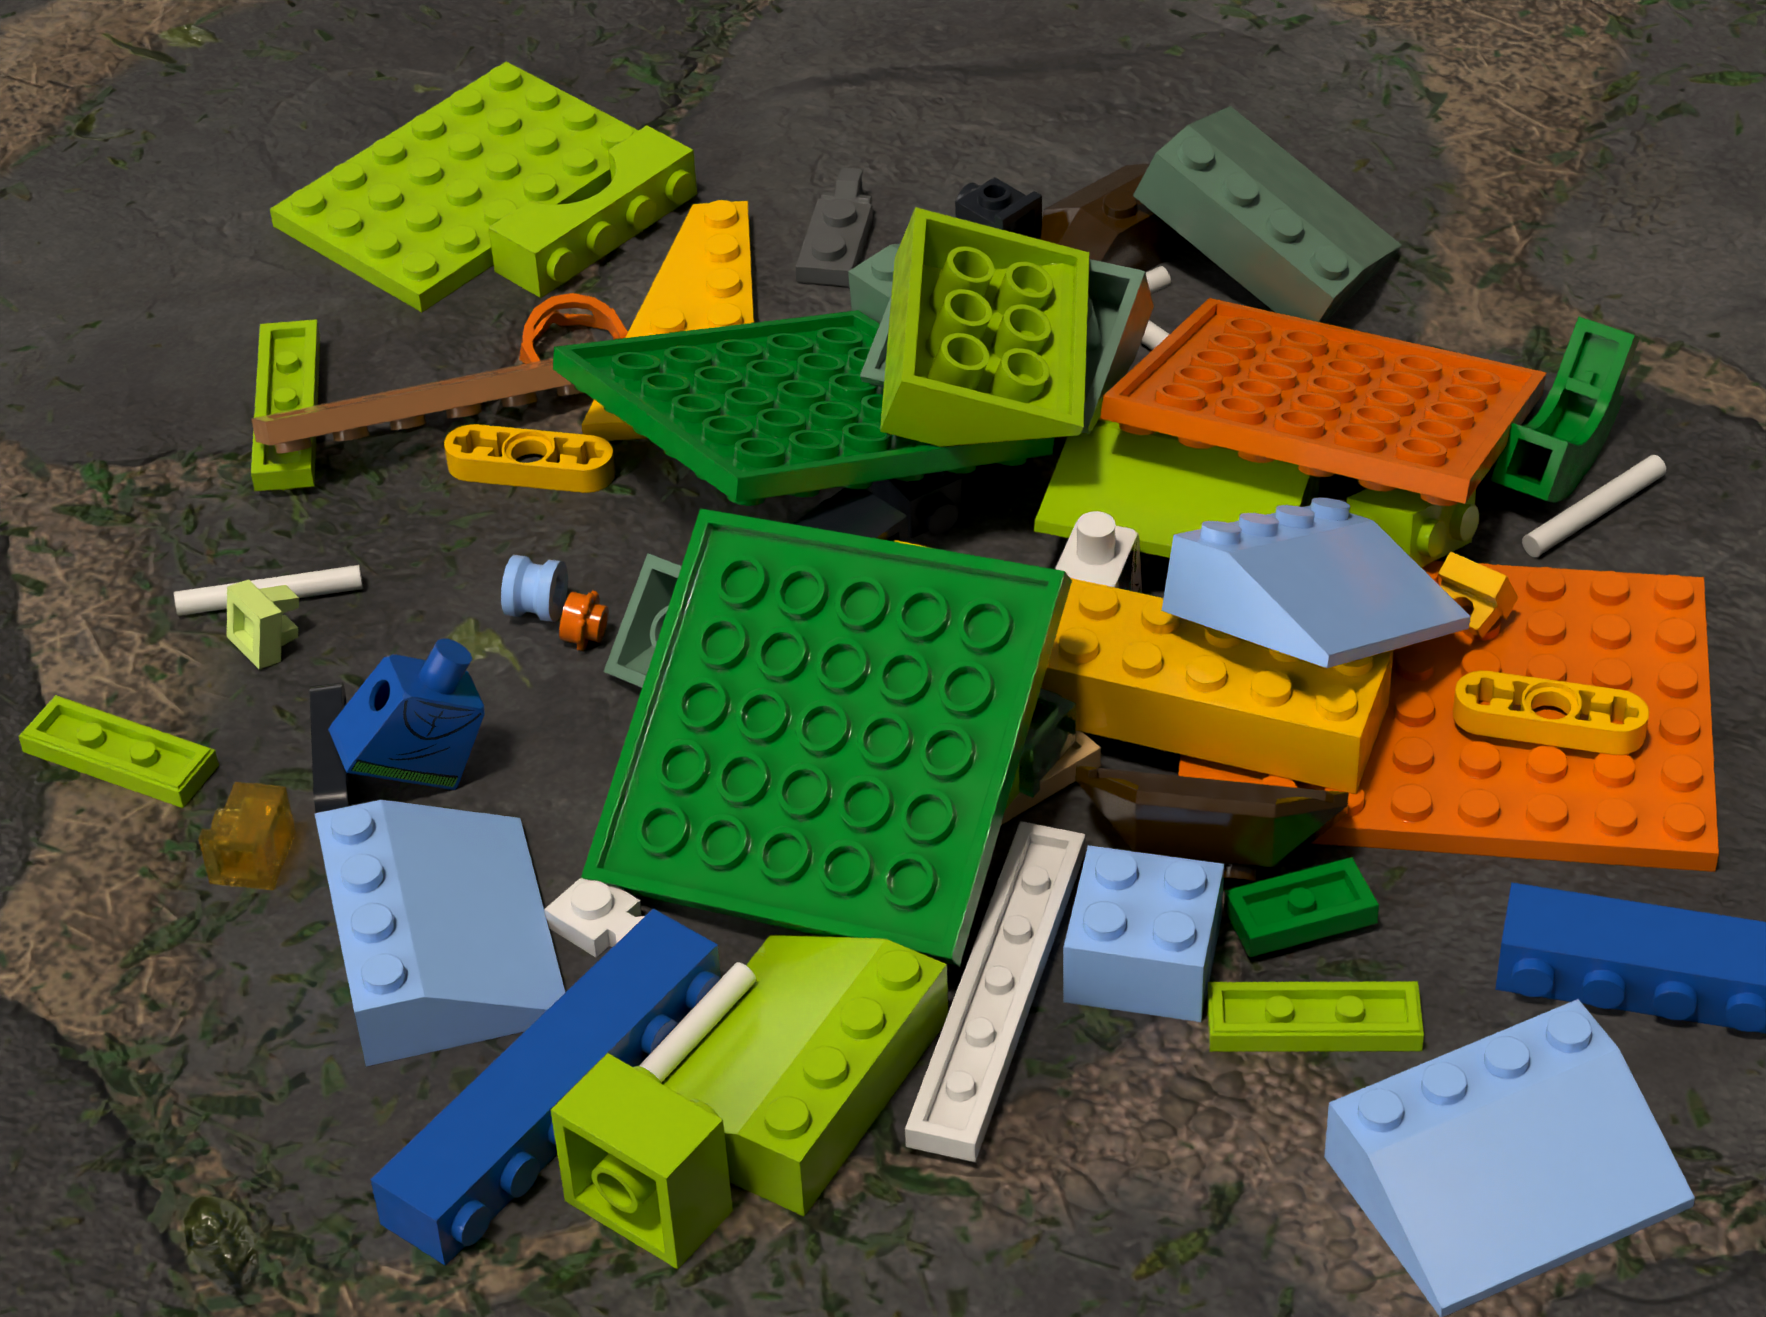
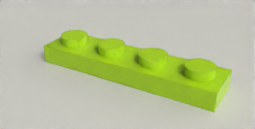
M317 319L260 324L254 418L318 405L320 332ZM253 429L251 477L254 491L313 487L315 483L316 436L310 437L312 447L308 449L276 453L275 445L256 442Z

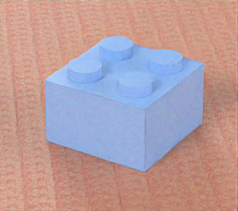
M1088 845L1063 947V1002L1201 1022L1207 996V982L1210 980L1222 920L1224 864Z

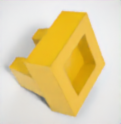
M1451 551L1438 573L1442 579L1440 587L1460 606L1468 605L1474 608L1470 618L1469 631L1480 638L1485 636L1500 617L1507 620L1518 599L1506 575Z

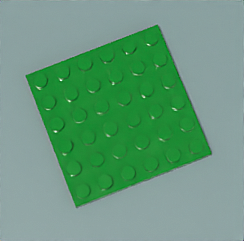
M858 310L554 347V371L574 384L578 391L586 393L604 406V410L615 414L633 427L636 433L647 437L664 450L666 455L676 458L695 472L698 478L709 482L727 495L729 501L739 505H759L765 502V498L781 495L813 497L818 495L821 489L840 486L850 489H866L871 487L874 481L893 478L903 481L922 480L927 473L940 471L970 473L975 471L977 466L993 463L1017 466L1026 463L1027 458L1052 455L1054 437L940 447L880 432L884 387L862 382L860 378L880 324Z
M700 508L581 878L619 887L633 895L824 937L888 939L940 962L960 966L1072 580L1062 570Z

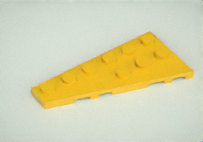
M717 200L710 203L692 205L625 338L754 323L748 201L730 202ZM596 400L593 401L581 424L584 435L599 436L607 441L647 438L636 433L633 427L615 414L604 410V406Z

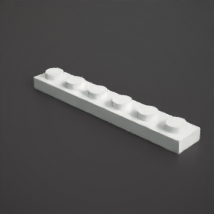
M1020 821L905 1127L906 1147L976 1162L1085 855V834Z

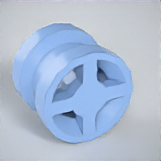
M513 555L506 565L502 580L501 605L504 614L521 617L526 612L536 613L540 620L556 622L562 614L567 596L568 572L565 562L548 560L543 565L533 564L527 556Z

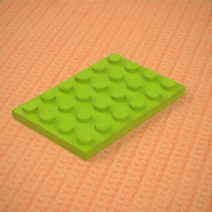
M506 61L270 208L273 227L416 310L424 312L494 265L488 227L528 201L552 205L569 204L588 199L600 193L612 182L608 150L639 130Z

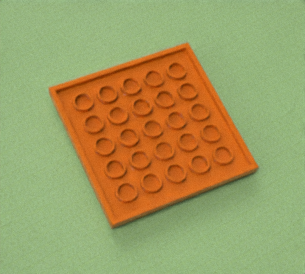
M1209 298L1103 395L1100 419L1117 422L1120 429L1131 434L1150 435L1155 432L1178 437V441L1181 444L1191 448L1208 449L1219 446L1238 451V456L1247 461L1269 463L1279 460L1298 465L1299 471L1307 475L1330 477L1334 474L1359 479V484L1370 490L1386 492L1399 488L1420 493V498L1428 503L1439 506H1452L1458 502L1466 504L1506 447L1511 424L1521 425L1543 395L1547 372Z

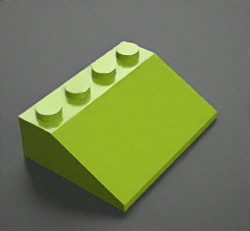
M915 207L894 259L880 432L940 447L1080 435L1084 427L1089 252Z
M1099 418L1090 434L1080 433L1077 436L1067 437L1036 516L1034 531L1069 538L1076 522L1083 514L1099 511L1112 516L1116 526L1134 529L1139 534L1140 552L1170 558L1173 535L1201 529L1202 523L1205 521L1230 523L1239 521L1240 514L1243 513L1267 515L1276 513V507L1280 505L1299 507L1311 505L1312 499L1318 498L1321 477L1302 473L1299 471L1298 465L1279 460L1269 463L1247 461L1238 456V451L1219 446L1208 449L1191 448L1181 444L1178 441V437L1155 432L1150 435L1131 434L1120 429L1119 423Z
M770 935L746 965L755 974L756 982L662 1084L689 1100L698 1099L705 1102L723 1119L730 1183L799 1215L805 1216L943 1028L948 1015L947 964L888 939Z

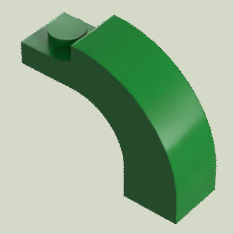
M1578 316L1556 379L1544 404L1528 424L1524 426L1515 423L1511 424L1507 445L1498 458L1490 481L1549 502H1559L1568 497L1595 462L1612 429L1624 400V396L1619 394L1640 337Z

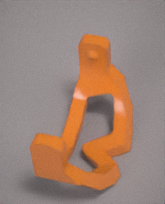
M576 293L552 296L536 306L525 323L519 360L524 364L540 361L533 348V343L546 332L552 323H556L559 326L583 325L609 330L613 339L625 338L628 331L615 310L597 298ZM580 308L590 310L593 315L563 314L558 310Z

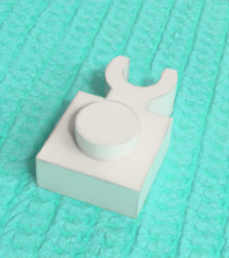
M583 878L577 880L544 909L549 929L596 958L609 946L613 947L645 917L641 915L639 899L619 887Z

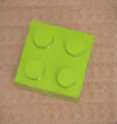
M607 1053L550 1110L565 1202L674 1268L679 1269L733 1211L723 1119L705 1102L698 1099L689 1100L664 1086L646 1068L641 1066L632 1067Z

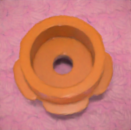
M592 590L587 595L572 591L567 597L562 611L559 627L560 640L577 644L578 651H584L589 640L599 643L606 630L609 609L608 606L600 604V597L597 591Z

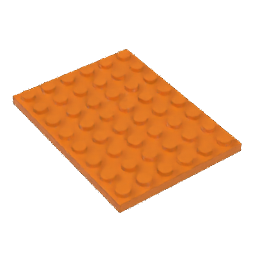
M1433 561L1422 567L1439 586L1442 579L1438 573L1445 561ZM1478 563L1506 575L1513 586L1518 599L1507 620L1500 617L1483 638L1471 634L1469 629L1393 650L1389 705L1356 794L1349 793L1347 815L1311 843L1715 872L1719 848L1704 577ZM1461 606L1470 616L1472 615L1474 610L1472 606ZM1493 671L1626 690L1641 697L1648 706L1649 718L1645 741L1638 750L1632 753L1612 755L1472 734L1463 730L1454 720L1455 687L1459 679L1470 672ZM1478 701V704L1490 705V702ZM1513 704L1512 710L1520 711L1521 705ZM1540 706L1533 710L1537 715L1546 719H1560L1567 716L1562 709L1555 706ZM1580 714V720L1588 721V715ZM1610 720L1611 723L1623 724V721ZM1180 754L1178 776L1344 792Z

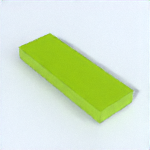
M57 695L53 697L18 736L24 753L181 808L185 807L219 766L214 749Z
M1418 981L1207 982L1209 1052L1422 1051L1424 1032Z

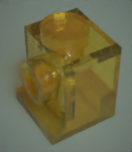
M234 783L225 807L216 810L211 829H202L198 838L209 884L274 890L296 834L286 787L261 783Z

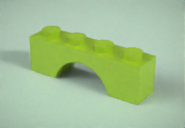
M646 125L608 150L612 182L600 193L588 199L569 204L552 205L528 201L488 227L494 271L537 297H544L697 195L694 150Z

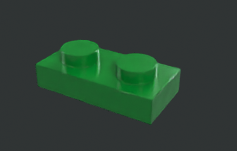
M1352 857L1225 890L1224 910L1249 957L1378 923L1379 904Z

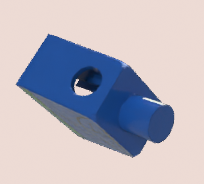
M442 638L437 640L426 660L392 654L380 661L328 729L346 773L451 790L457 788L485 715L484 703L467 671L472 661V656L463 645L454 640Z

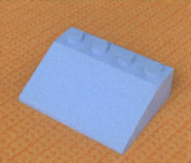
M1314 498L1311 505L1305 507L1280 505L1276 507V513L1267 515L1243 513L1240 514L1239 521L1230 523L1205 521L1202 523L1201 529L1174 534L1161 610L1325 668L1469 629L1471 618L1377 523L1371 519L1349 513L1350 505L1348 503L1331 498Z
M377 800L314 813L366 1067L525 1032L565 993L521 818L388 800Z
M1579 999L1329 1102L1324 1158L1440 1317H1445L1694 1206L1695 1197L1620 1049Z

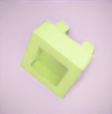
M249 579L227 586V638L258 669L281 662V646L298 638V627L283 614L299 608V597L287 585L258 589Z

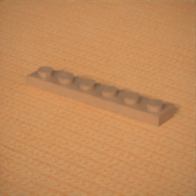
M552 358L251 419L256 442L275 445L276 453H288L312 447L310 437L333 433L334 441H347L369 436V425L390 422L391 430L407 429L426 424L424 414L446 410L447 418H460L481 413L480 403L501 399L503 407H513L536 402L537 391L556 388L558 396L583 392L578 391L574 384L553 370Z

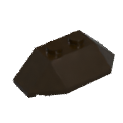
M1150 164L1125 165L1043 209L1041 240L1089 252V259L1147 272L1194 246L1133 196Z
M1076 766L1075 779L1078 785L1131 851L1224 864V881L1255 883L1258 882L1259 873L1274 874L1348 813L1349 792Z

